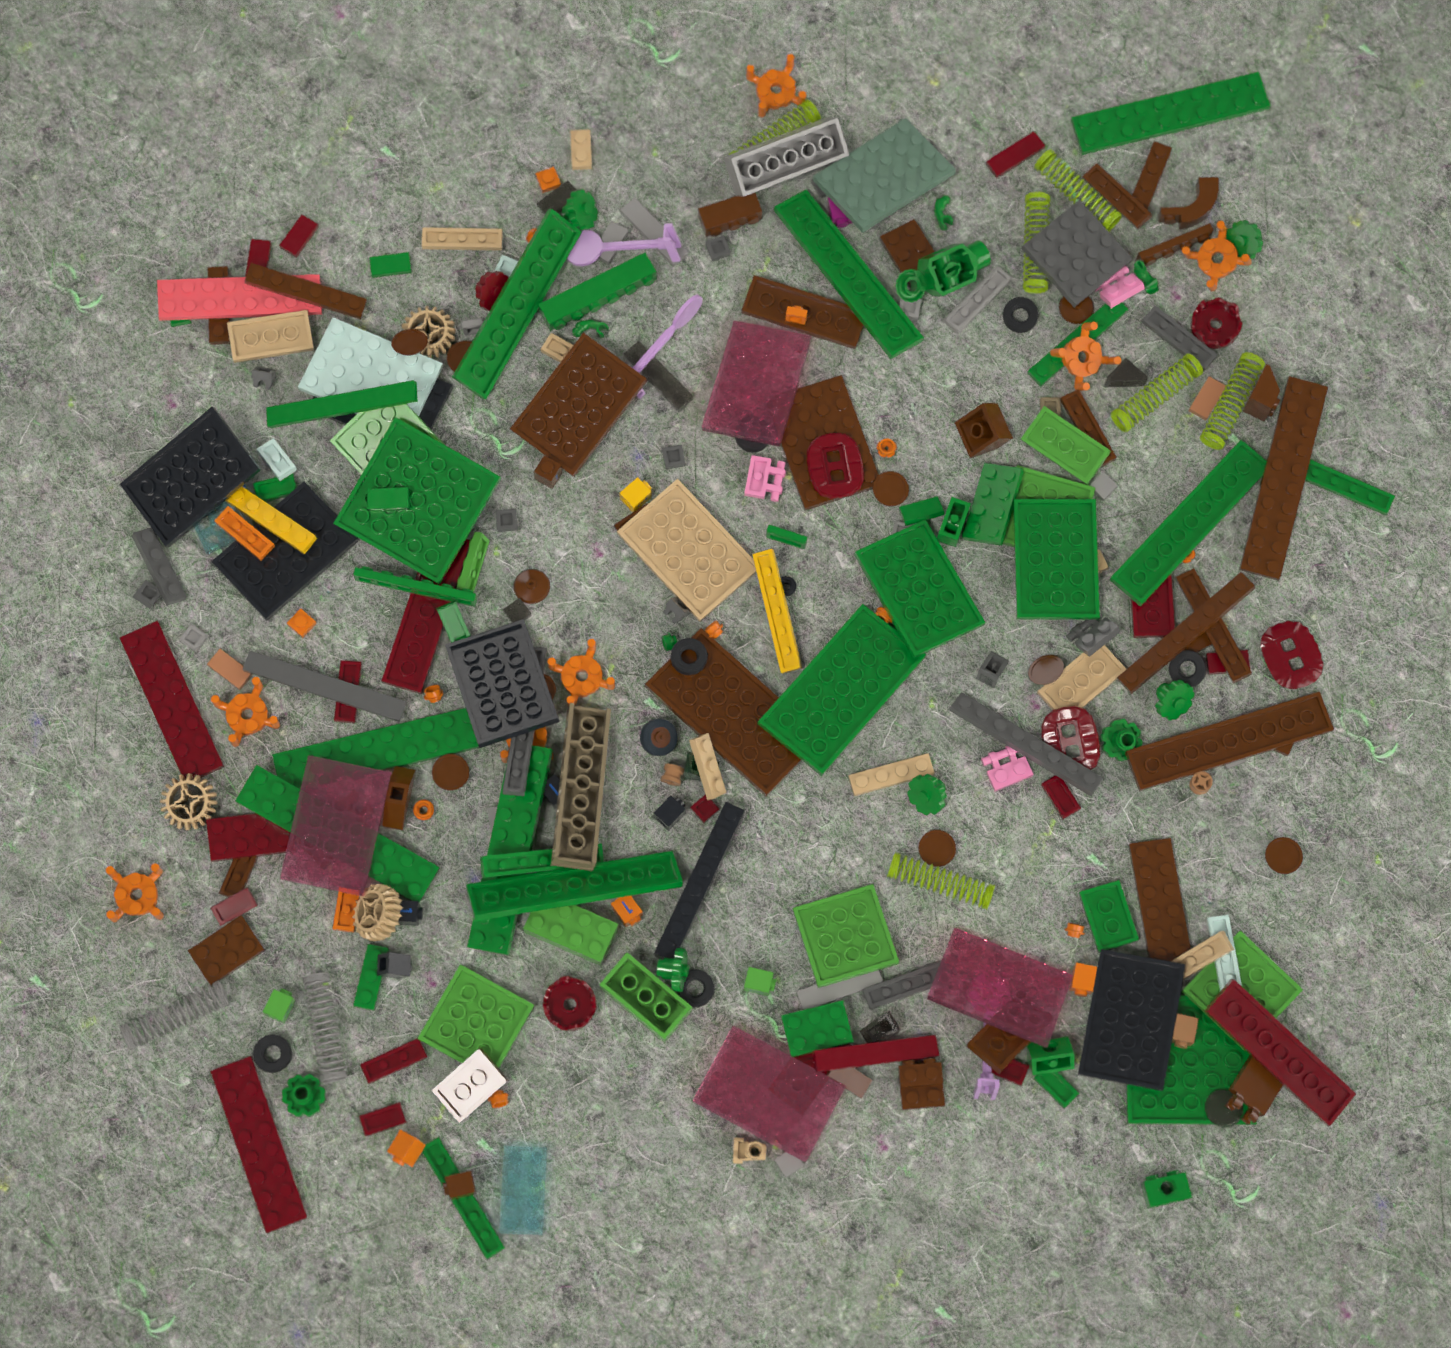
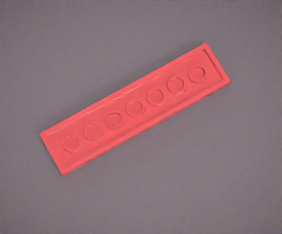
M319 274L292 275L320 284ZM246 277L157 280L159 321L265 317L307 310L308 315H322V308L245 284Z

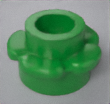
M667 632V635L662 636V644L666 652L671 651L677 643L675 635Z

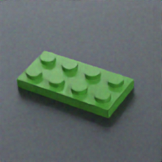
M1045 406L1021 438L1024 443L1086 485L1089 484L1111 453L1105 446Z

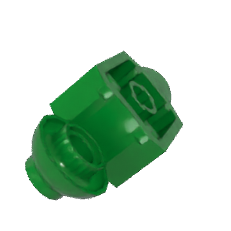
M980 240L966 246L963 243L950 244L918 259L917 270L908 269L900 273L896 279V292L906 302L918 301L922 298L925 291L932 297L945 296L975 282L977 271L991 264L990 253L986 245ZM908 281L910 282V285H911V287H910L909 290L907 289V283H908Z

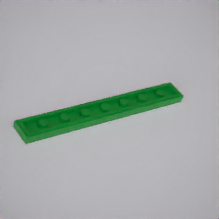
M411 380L266 407L267 427L271 429L418 402L417 382Z

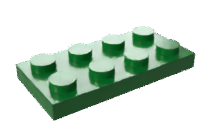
M984 463L962 536L964 540L999 546L1003 545L1013 511L1014 499L1017 498L1024 474L1022 468Z

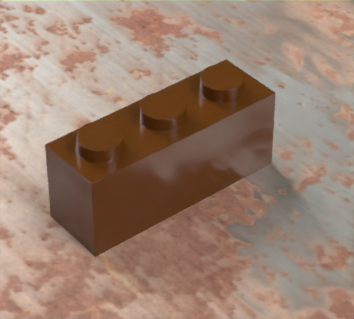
M754 192L744 197L735 196L698 208V218L705 237H715L723 231H734L742 225H752L762 219V209Z

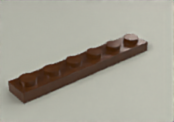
M253 263L250 264L245 278V284L360 320L367 303L366 298Z
M1194 568L1176 577V581L1193 612L1210 599ZM1220 618L1205 631V634L1234 684L1252 675V672L1224 621Z

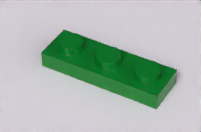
M371 944L367 945L353 1007L375 1011L383 978L382 976H377L378 955L388 953L389 948Z

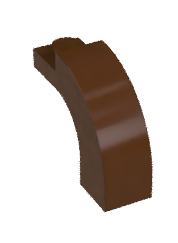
M1199 177L1196 183V200L1185 207H1161L1158 214V223L1171 225L1178 222V228L1182 230L1194 227L1204 221L1211 213L1219 192V177Z

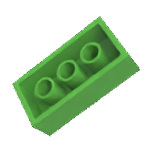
M576 905L530 912L523 927L524 933L601 967L619 929L617 923Z
M628 952L599 984L602 991L664 1043L692 1012L691 1005Z

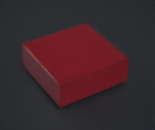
M706 794L690 807L703 824L720 811L711 799L707 800Z

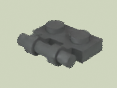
M1105 617L1100 622L1098 620H1085L1079 626L1075 625L1066 637L1070 642L1078 638L1075 641L1076 647L1090 657L1120 633V629ZM1090 626L1092 627L1088 632L1084 633Z

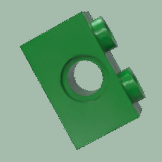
M951 497L937 536L939 542L956 547L971 503Z
M1068 1036L1035 1041L1027 1046V1060L1033 1076L1075 1069L1074 1051Z
M1179 1170L1166 1172V1177L1159 1178L1158 1174L1145 1177L1146 1181L1141 1183L1147 1209L1191 1199L1192 1195L1186 1172L1180 1173ZM1162 1183L1170 1185V1194H1164L1161 1191Z

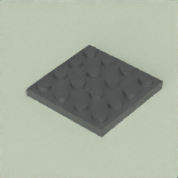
M1078 200L1021 247L1074 308L1132 260V257L1081 200Z

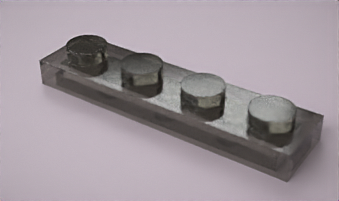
M638 341L624 353V357L634 366L648 350ZM655 357L640 372L678 412L694 399V396Z

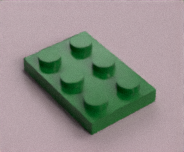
M1120 880L1078 893L1098 953H1100L1101 949L1111 950L1139 941Z
M843 1000L781 1015L791 1058L810 1054L814 1050L835 1048L854 1043Z

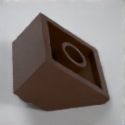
M1266 364L1242 411L1265 422L1267 416L1272 417L1280 402V399L1277 398L1280 389L1270 365Z
M982 403L954 422L970 458L998 449L1013 439L998 403Z

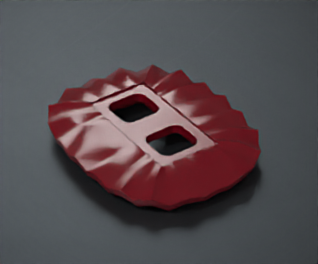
M829 433L815 438L810 443L807 449L808 473L814 490L820 496L830 499L852 496L861 489L864 482L863 461L854 439L843 433ZM838 451L840 461L828 462L826 453ZM842 470L844 480L832 481L830 472Z
M1286 621L1269 627L1262 635L1260 645L1265 663L1272 677L1279 685L1288 689H1298L1316 682L1322 675L1324 666L1318 644L1315 642L1314 636L1310 633L1308 627L1303 626L1300 622ZM1292 639L1295 649L1288 652L1283 651L1281 642ZM1299 657L1303 663V668L1293 671L1289 660Z
M1068 706L1054 709L1045 716L1041 725L1042 741L1066 756L1067 746L1078 745L1080 756L1071 759L1089 770L1095 768L1100 759V742L1092 715L1084 708ZM1073 724L1076 735L1064 738L1062 726Z

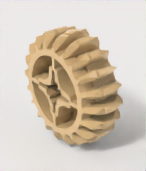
M426 305L425 310L422 311L418 307V313L411 311L412 318H405L406 323L402 324V329H417L427 336L426 331H428L429 326L431 334H429L427 346L419 354L427 355L429 358H432V355L435 354L439 358V352L446 354L445 347L450 348L452 346L450 342L455 341L453 336L456 333L455 328H453L454 322L450 321L449 314L444 315L443 309L437 312V307L434 306L432 310H429V306ZM431 320L440 323L443 327L433 325ZM424 321V323L421 326L416 327L419 323ZM441 338L438 342L433 344L434 340Z
M188 773L185 779L184 775L181 774L179 775L180 782L175 778L171 779L174 785L166 784L165 786L169 791H162L161 793L166 796V799L160 800V803L166 804V806L161 808V811H168L164 818L170 819L172 817L170 824L175 825L177 823L178 829H181L184 825L185 830L189 831L192 824V827L196 830L198 829V822L205 826L204 818L212 819L208 815L209 811L212 813L216 812L214 808H211V805H217L218 802L211 800V798L217 796L215 792L209 793L213 786H206L207 779H203L200 782L201 778L199 775H196L193 779L192 774ZM188 785L197 786L203 794L192 795ZM179 789H182L180 790V799L173 803V799L176 792ZM188 796L190 799L193 800V802L190 803V808L188 805H182L188 801ZM205 801L202 811L196 816L198 804ZM175 809H185L190 819L180 818L176 814Z
M384 884L370 885L369 888H364V893H359L360 899L356 900L357 905L353 909L355 910V914L352 916L355 919L353 926L356 927V932L364 939L384 941L385 938L391 936L392 932H396L395 926L400 925L398 920L399 917H402L400 915V911L403 909L400 906L402 900L399 898V893L392 887Z

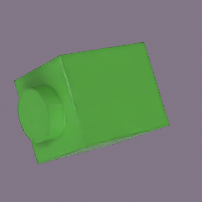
M749 967L744 991L769 996L770 991L774 992L777 980L773 978L774 972Z
M282 988L280 991L273 989L263 1013L285 1024L295 1003V999L291 997L292 993Z

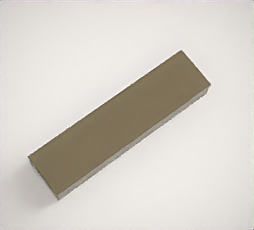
M570 703L567 709L551 859L552 866L593 871L596 865L611 709L601 710L574 706V703Z

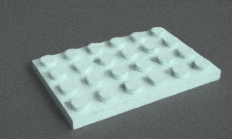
M332 318L298 385V389L319 398L414 380L417 382L418 402L407 404L419 416L443 368V363L419 353L412 356L401 355L392 348L391 341Z

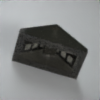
M1125 358L1107 376L1104 388L1144 387L1147 382V375Z
M887 1011L861 1029L860 1033L867 1044L883 1042L897 1035L900 1027L891 1012Z

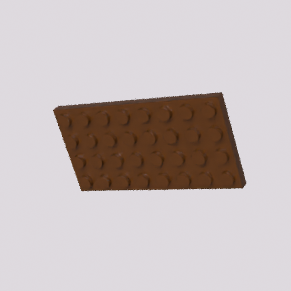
M701 628L691 638L702 642L707 650V664L703 670L694 675H683L676 671L672 666L671 659H669L645 683L644 687L698 736L709 733L713 749L767 797L802 761L757 724L779 697ZM688 649L682 652L681 658L683 662L691 664L696 661L697 655L693 650Z

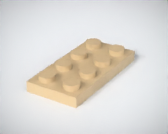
M307 310L227 322L234 363L314 350Z
M1104 645L1090 657L1082 653L1063 669L1061 676L1055 682L1044 685L1037 691V694L1052 710L1068 706L1084 708L1117 680V677L1126 668Z

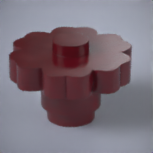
M488 271L480 277V281L475 286L476 298L480 300L479 306L481 308H484L486 311L491 310L508 280L507 275L500 271Z

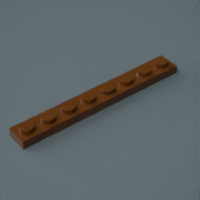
M1240 572L1120 674L1117 680L1130 694H1133L1255 589V585Z

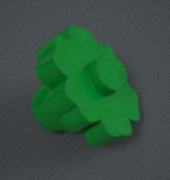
M584 189L571 192V198L567 199V204L562 208V216L567 221L572 222L574 227H579L581 231L593 228L594 221L598 219V209L594 206L595 199L590 192H585Z
M1248 220L1237 221L1232 224V228L1227 229L1225 239L1235 246L1238 257L1248 254L1250 259H1254L1256 253L1261 252L1263 246L1261 230L1255 223L1250 224Z
M1182 680L1172 681L1170 684H1161L1156 690L1159 700L1155 705L1156 711L1168 721L1178 719L1181 714L1187 713L1192 706L1191 699L1195 695L1193 688Z
M1125 719L1112 720L1110 727H1104L1100 735V740L1104 743L1101 748L1108 758L1115 757L1117 761L1127 760L1125 752L1141 747L1143 741L1138 738L1141 730L1137 728L1135 723H1127Z
M930 774L924 776L917 775L908 783L910 788L907 792L911 804L916 805L918 812L926 816L930 813L936 815L946 806L944 802L947 798L946 787L940 779Z
M677 948L674 958L658 960L657 976H661L662 979L671 980L673 991L682 992L684 981L688 977L689 964H687L688 956L685 948Z
M299 1074L290 1078L287 1082L288 1087L282 1090V1102L288 1105L287 1111L298 1118L304 1114L307 1117H312L314 1114L319 1113L320 1104L326 1102V1090L320 1087V1080L311 1074H307L304 1078Z

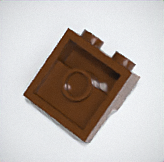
M935 1058L924 1059L923 1064H915V1060L903 1061L902 1065L898 1066L902 1110L945 1107L941 1062H936Z

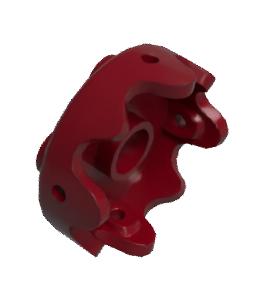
M1218 297L1210 301L1202 300L1198 304L1191 317L1190 326L1192 334L1207 347L1221 349L1231 345L1237 339L1242 328V321L1237 304L1226 302ZM1218 321L1221 328H1212L1210 322Z
M564 976L547 988L543 999V1010L546 1018L554 1027L563 1031H576L588 1025L594 1017L596 997L591 987L584 980ZM566 1000H574L576 1007L573 1010H566L564 1008Z

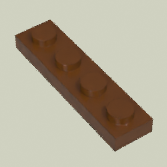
M1156 141L1153 142L1132 194L1147 210L1172 151V147Z
M1097 163L1082 176L1085 182L1089 183L1099 195L1103 196L1137 230L1152 217L1151 212Z
M1209 223L1138 252L1136 261L1141 260L1144 262V265L1149 266L1155 263L1157 259L1162 257L1166 259L1171 257L1174 252L1182 251V248L1185 246L1190 249L1192 245L1198 242L1203 244L1206 240L1210 239L1213 228Z
M228 266L208 267V278L229 277ZM230 318L209 319L210 345L230 344L227 326Z
M1077 389L1062 396L1060 401L1073 425L1111 451L1101 467L1115 461L1117 457L1080 390Z

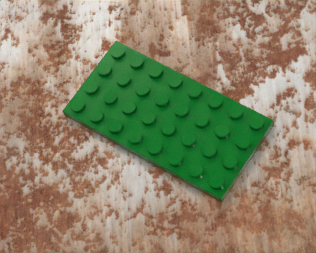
M862 604L769 708L757 724L819 775L823 776L925 659L926 654L913 659L898 631Z

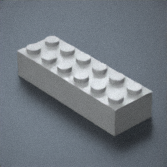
M826 117L723 158L735 195L744 197L847 157L849 153L838 118Z

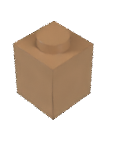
M1177 1014L1172 1042L1175 1043L1174 1046L1187 1048V1046L1194 1044L1198 1018Z

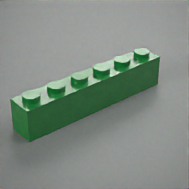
M646 252L539 303V312L550 331L562 329L566 323L572 320L578 321L589 312L594 313L607 303L613 304L620 297L631 295L642 286H650L657 279V272Z

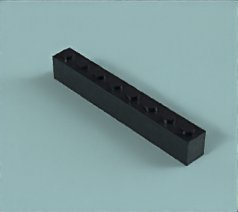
M725 802L655 949L654 957L663 960L664 958H674L675 950L683 947L740 826L745 810Z

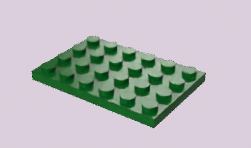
M1014 499L1016 620H1099L1096 499Z
M926 519L855 551V558L913 659L985 625L986 622Z

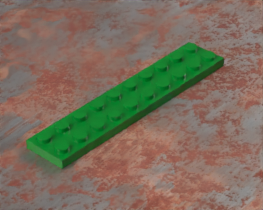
M1258 71L1071 117V123L1081 154L1086 155L1269 110L1271 105Z
M807 189L774 206L773 211L890 360L923 341L924 337Z
M553 209L547 210L452 376L453 379L481 399H487L538 310V304L543 301L582 232Z
M1240 440L1111 576L1110 581L1141 607L1262 478L1266 460L1244 441Z
M463 708L272 754L277 777L304 791L391 770L395 766L403 767L440 758L446 754H457L478 749L479 746L467 710Z
M532 745L524 796L503 794L504 774L487 856L532 851L553 753L551 748ZM527 873L482 878L481 882L525 875ZM518 914L474 921L473 917L467 947L509 956Z
M258 765L255 766L235 800L236 803L377 882L392 887L397 893L411 901L421 902L440 869L435 864Z
M673 851L596 863L593 871L562 868L466 884V892L474 921L680 888L683 887V880Z

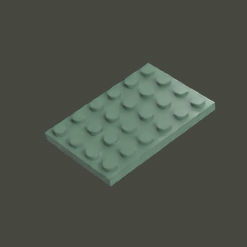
M904 118L850 152L849 156L839 159L815 174L813 181L852 223L864 233L953 176L956 169Z

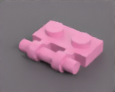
M1127 266L1123 267L1095 290L1097 292L1102 289L1099 292L1100 298L1111 308L1145 289L1144 283L1133 273L1125 276L1129 273Z
M752 455L744 496L764 499L765 493L770 492L772 493L770 500L778 502L779 495L782 494L783 487H781L782 479L786 474L784 469L785 462L778 461L777 467H772L771 458ZM769 475L775 476L773 484L767 483Z
M1005 746V749L996 753L994 751L988 753V756L981 758L983 766L991 764L993 767L986 774L994 792L1034 775L1026 757L1023 756L1017 759L1015 753L1018 752L1009 746ZM1008 757L1010 762L1000 766L998 760Z

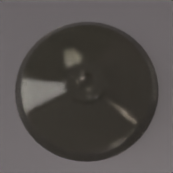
M1218 1089L1212 1092L1205 1102V1112L1208 1119L1214 1125L1224 1128L1237 1124L1243 1115V1104L1240 1109L1235 1108L1233 1111L1225 1106L1233 1095L1228 1089Z

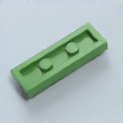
M474 532L473 538L470 540L469 551L463 562V570L457 581L458 590L462 588L475 590L490 542L481 532Z

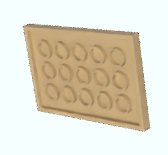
M678 479L617 531V534L691 611L699 622L756 573L754 559Z

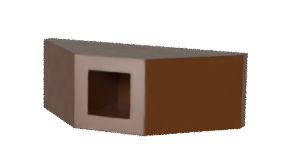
M395 766L385 797L382 827L403 831L416 774L415 769Z

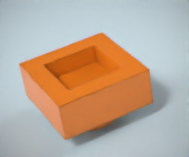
M554 167L535 173L542 193L561 187Z
M788 306L785 321L805 325L807 310L800 306Z
M301 608L287 622V625L302 638L317 624Z

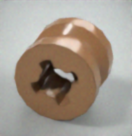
M666 763L664 765L665 773L661 776L660 781L672 786H680V777L684 774L685 769Z
M1204 771L1195 773L1189 782L1190 790L1197 795L1207 793L1212 786V777Z

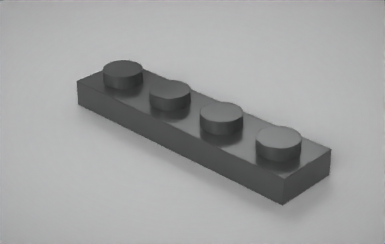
M1156 305L1142 319L1144 325L1183 356L1189 353L1196 357L1203 371L1208 368L1218 355Z
M150 527L134 532L132 538L166 606L184 601L187 596L154 530Z
M943 961L865 988L862 991L869 1010L949 983L950 980Z

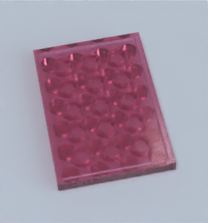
M734 321L701 426L702 431L780 447L812 341L811 336Z
M308 755L280 880L364 897L392 773Z
M954 927L927 1000L1047 1048L1073 975Z
M732 1026L692 1102L806 1163L847 1086L821 1072L816 1073L814 1068Z

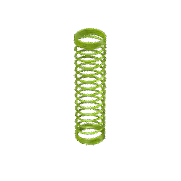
M806 99L802 102V105L799 104L797 108H793L792 112L789 111L787 115H783L782 119L779 118L777 123L773 122L772 126L769 125L767 127V130L763 129L762 133L757 134V137L753 136L752 140H747V144L743 143L742 147H737V151L733 150L728 155L738 152L739 148L743 150L744 145L751 147L749 146V141L756 145L754 138H757L759 143L763 142L759 138V134L763 136L764 141L766 139L769 140L764 135V131H767L769 138L772 139V137H777L776 132L779 135L783 134L781 128L785 133L789 132L786 125L791 131L795 130L791 121L797 129L801 126L796 118L802 126L804 124L807 125L801 114L810 124V122L813 123L821 120L820 113L816 106ZM800 106L803 107L804 113L799 110ZM794 110L798 111L800 118L794 113ZM790 113L793 114L795 122L789 117ZM784 117L788 118L790 125L784 121ZM779 120L783 121L785 129L779 124ZM774 124L778 125L781 134L776 128H774ZM769 127L773 128L775 136L769 131Z
M1049 149L1036 161L1034 168L1037 171H1041L1042 176L1046 175V180L1051 179L1050 183L1055 184V188H1060L1059 192H1064V196H1069V201H1073V204H1075L1076 199L1088 188L1089 183L1078 192L1076 197L1070 199L1071 195L1084 183V179L1068 195H1066L1067 190L1077 182L1080 175H1077L1067 188L1061 191L1062 186L1073 177L1075 171H1072L1060 186H1056L1058 181L1069 172L1071 167H1067L1059 178L1052 182L1053 178L1065 167L1066 162H1064L1054 172L1053 176L1047 178L1048 174L1062 160V158H1059L1050 167L1048 172L1043 174L1044 169L1057 157V154L1052 149ZM1094 188L1087 191L1082 197L1081 202L1092 193ZM1098 192L1090 197L1085 206L1089 205L1096 198ZM1103 196L1099 197L1094 202L1089 211L1094 209L1100 203V201L1103 199ZM1104 201L1093 214L1094 216L1103 209L1107 201ZM1109 205L1103 211L1098 221L1111 209L1112 205ZM1114 209L1101 224L1109 232L1120 221L1122 214L1117 209Z
M1031 192L1025 196L1024 244L1033 238L1029 234L1040 232L1029 230V228L1046 227L1050 224L1048 221L1050 218L1048 215L1050 213L1048 209L1050 207V196L1045 192ZM1034 197L1046 198L1047 200L1031 201L1029 199ZM1033 209L1048 210L1047 213H1032L1029 211ZM1033 215L1048 216L1047 219H1032L1029 217ZM1032 221H1045V222H1048V224H1046V225H1032V224H1029V222H1032ZM1024 253L1023 290L1033 294L1046 292L1048 290V281L1046 279L1048 278L1033 279L1028 277L1030 275H1044V273L1029 272L1028 270L1039 268L1029 266L1028 264L1034 262L1029 260V257H1025L1026 253ZM1029 285V286L1041 287V288H1030V287H1027V286Z
M1244 352L1241 354L1238 360L1239 363L1236 364V369L1233 370V374L1230 376L1231 379L1228 380V385L1225 386V390L1219 398L1220 401L1217 402L1214 412L1211 413V418L1208 419L1209 423H1206V428L1203 429L1199 437L1203 444L1212 449H1223L1225 445L1224 440H1227V434L1231 433L1229 429H1233L1232 424L1236 423L1235 418H1239L1238 413L1242 412L1240 407L1245 406L1243 402L1247 401L1246 396H1250L1249 391H1252V386L1256 384L1254 380H1258L1257 375L1261 374L1260 370H1263L1265 366L1264 360L1254 353ZM1246 359L1253 360L1259 363L1260 365H1255L1247 361ZM1242 364L1250 369L1258 370L1259 373H1254L1251 370L1246 369L1244 366H1242ZM1239 369L1254 374L1256 379L1244 375ZM1236 375L1244 376L1253 381L1254 383L1249 384L1238 378ZM1233 380L1240 381L1251 387V389H1245ZM1231 386H1236L1245 390L1248 393V395L1242 394L1234 390ZM1228 391L1235 392L1243 396L1245 400H1240L1232 396ZM1226 397L1234 398L1235 400L1240 401L1243 405L1240 406L1235 403H1232ZM1223 402L1230 403L1238 407L1240 411H1235L1227 407L1225 404H1223ZM1220 408H1226L1230 411H1233L1235 414H1237V416L1229 415ZM1217 413L1225 414L1231 417L1234 420V422L1222 418ZM1214 418L1221 419L1229 423L1232 427H1226L1217 422ZM1212 424L1224 427L1229 433L1218 430ZM1209 429L1222 433L1226 436V438H1221L1220 436L1212 433Z
M1187 353L1183 356V359L1178 360V363H1174L1173 367H1169L1163 374H1159L1158 378H1154L1153 382H1149V385L1144 386V390L1140 389L1139 393H1135L1134 397H1130L1129 401L1124 402V405L1114 409L1111 412V418L1115 425L1125 433L1131 430V427L1134 428V423L1139 424V419L1144 420L1143 414L1149 416L1148 411L1154 412L1153 407L1158 409V403L1163 405V400L1168 401V396L1173 397V392L1178 393V388L1183 390V385L1188 386V381L1193 382V377L1198 378L1201 376L1203 368L1200 362L1192 354ZM1188 359L1195 365V367L1197 368L1198 372H1197V371L1195 370V368L1190 364V362L1188 361ZM1181 367H1183L1187 371V373L1191 377V380L1185 376ZM1175 370L1184 377L1187 384L1179 378ZM1171 374L1179 381L1181 387L1175 383ZM1166 378L1169 379V380L1172 382V384L1175 386L1177 392L1174 391V390L1171 388V386L1168 384ZM1161 382L1168 387L1172 396L1164 389ZM1151 383L1154 384L1155 389L1150 386ZM1156 385L1164 392L1167 399L1160 394ZM1146 387H1149L1150 393L1145 390ZM1151 389L1160 397L1162 403L1156 399ZM1141 391H1144L1145 397L1140 394ZM1147 394L1152 397L1157 407L1149 400ZM1141 397L1148 402L1152 411L1145 405ZM1137 401L1144 407L1147 414H1145L1141 410V408L1137 404ZM1132 405L1140 412L1142 418L1137 415ZM1121 406H1124L1126 413L1121 410ZM1127 409H1128L1130 412H1132V414H1133V415L1135 416V418L1137 419V422L1130 416V414L1128 413ZM1118 417L1123 421V423L1125 424V426L1120 422V420L1118 419Z
M898 852L894 853L887 877L892 879L894 876L896 880L903 866L900 879L902 882L910 867L907 884L910 883L916 870L913 883L916 886L923 871L920 888L923 887L929 874L926 890H929L936 874L933 893L936 891L942 878L940 895L949 878L946 897H948L955 882L952 899L955 898L962 882L959 901H961L968 886L965 903L968 902L975 886L972 906L975 904L982 887L978 908L988 909L995 884L989 883L983 894L985 882L981 883L977 891L978 879H976L970 890L972 877H969L964 887V874L957 886L959 873H956L951 883L952 870L948 873L944 882L946 868L943 869L938 879L939 866H937L931 878L933 864L929 866L925 875L926 862L922 865L918 875L920 859L916 862L912 871L914 862L912 857L905 871L907 855L904 856L899 867L901 854Z

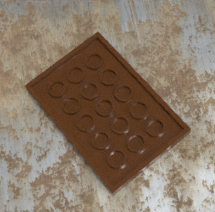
M583 332L511 426L510 430L543 455L561 464L563 470L575 477L648 380Z
M842 375L765 399L804 511L843 499H830L820 496L814 490L810 480L807 465V449L810 443L821 435L843 433L854 439L863 461L864 482L861 489L853 495L873 489V483L878 476V472ZM838 451L826 453L828 462L840 461ZM842 470L830 472L832 481L844 480Z

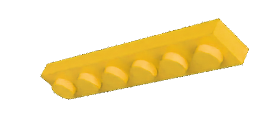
M244 487L239 488L225 500L231 506L303 554L308 551L317 539L313 533Z
M774 549L752 554L780 671L784 674L802 669Z

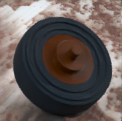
M665 719L650 720L643 726L640 733V742L643 749L653 756L669 754L675 748L678 740L676 728Z

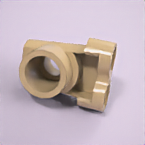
M734 1137L733 1163L743 1164V1161L766 1159V1144L756 1141H744V1138ZM753 1148H757L759 1150V1154L757 1156H753L751 1154V1150Z

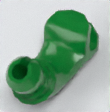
M948 195L937 198L934 203V216H936L942 231L947 230V226L944 223L953 225V218L943 213L946 205L950 203Z
M1136 261L1133 269L1135 275L1144 283V290L1147 294H1155L1159 290L1157 278H1153L1149 274L1143 261Z
M582 320L576 322L575 328L572 329V334L575 337H580L583 332L593 329L596 330L598 337L603 338L605 335L600 330L605 329L609 331V327L603 322Z

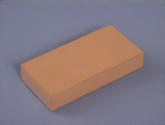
M1209 376L1189 408V412L1206 421L1222 392L1225 390L1226 385Z
M221 649L207 663L208 667L239 690L253 675L242 670L244 666Z

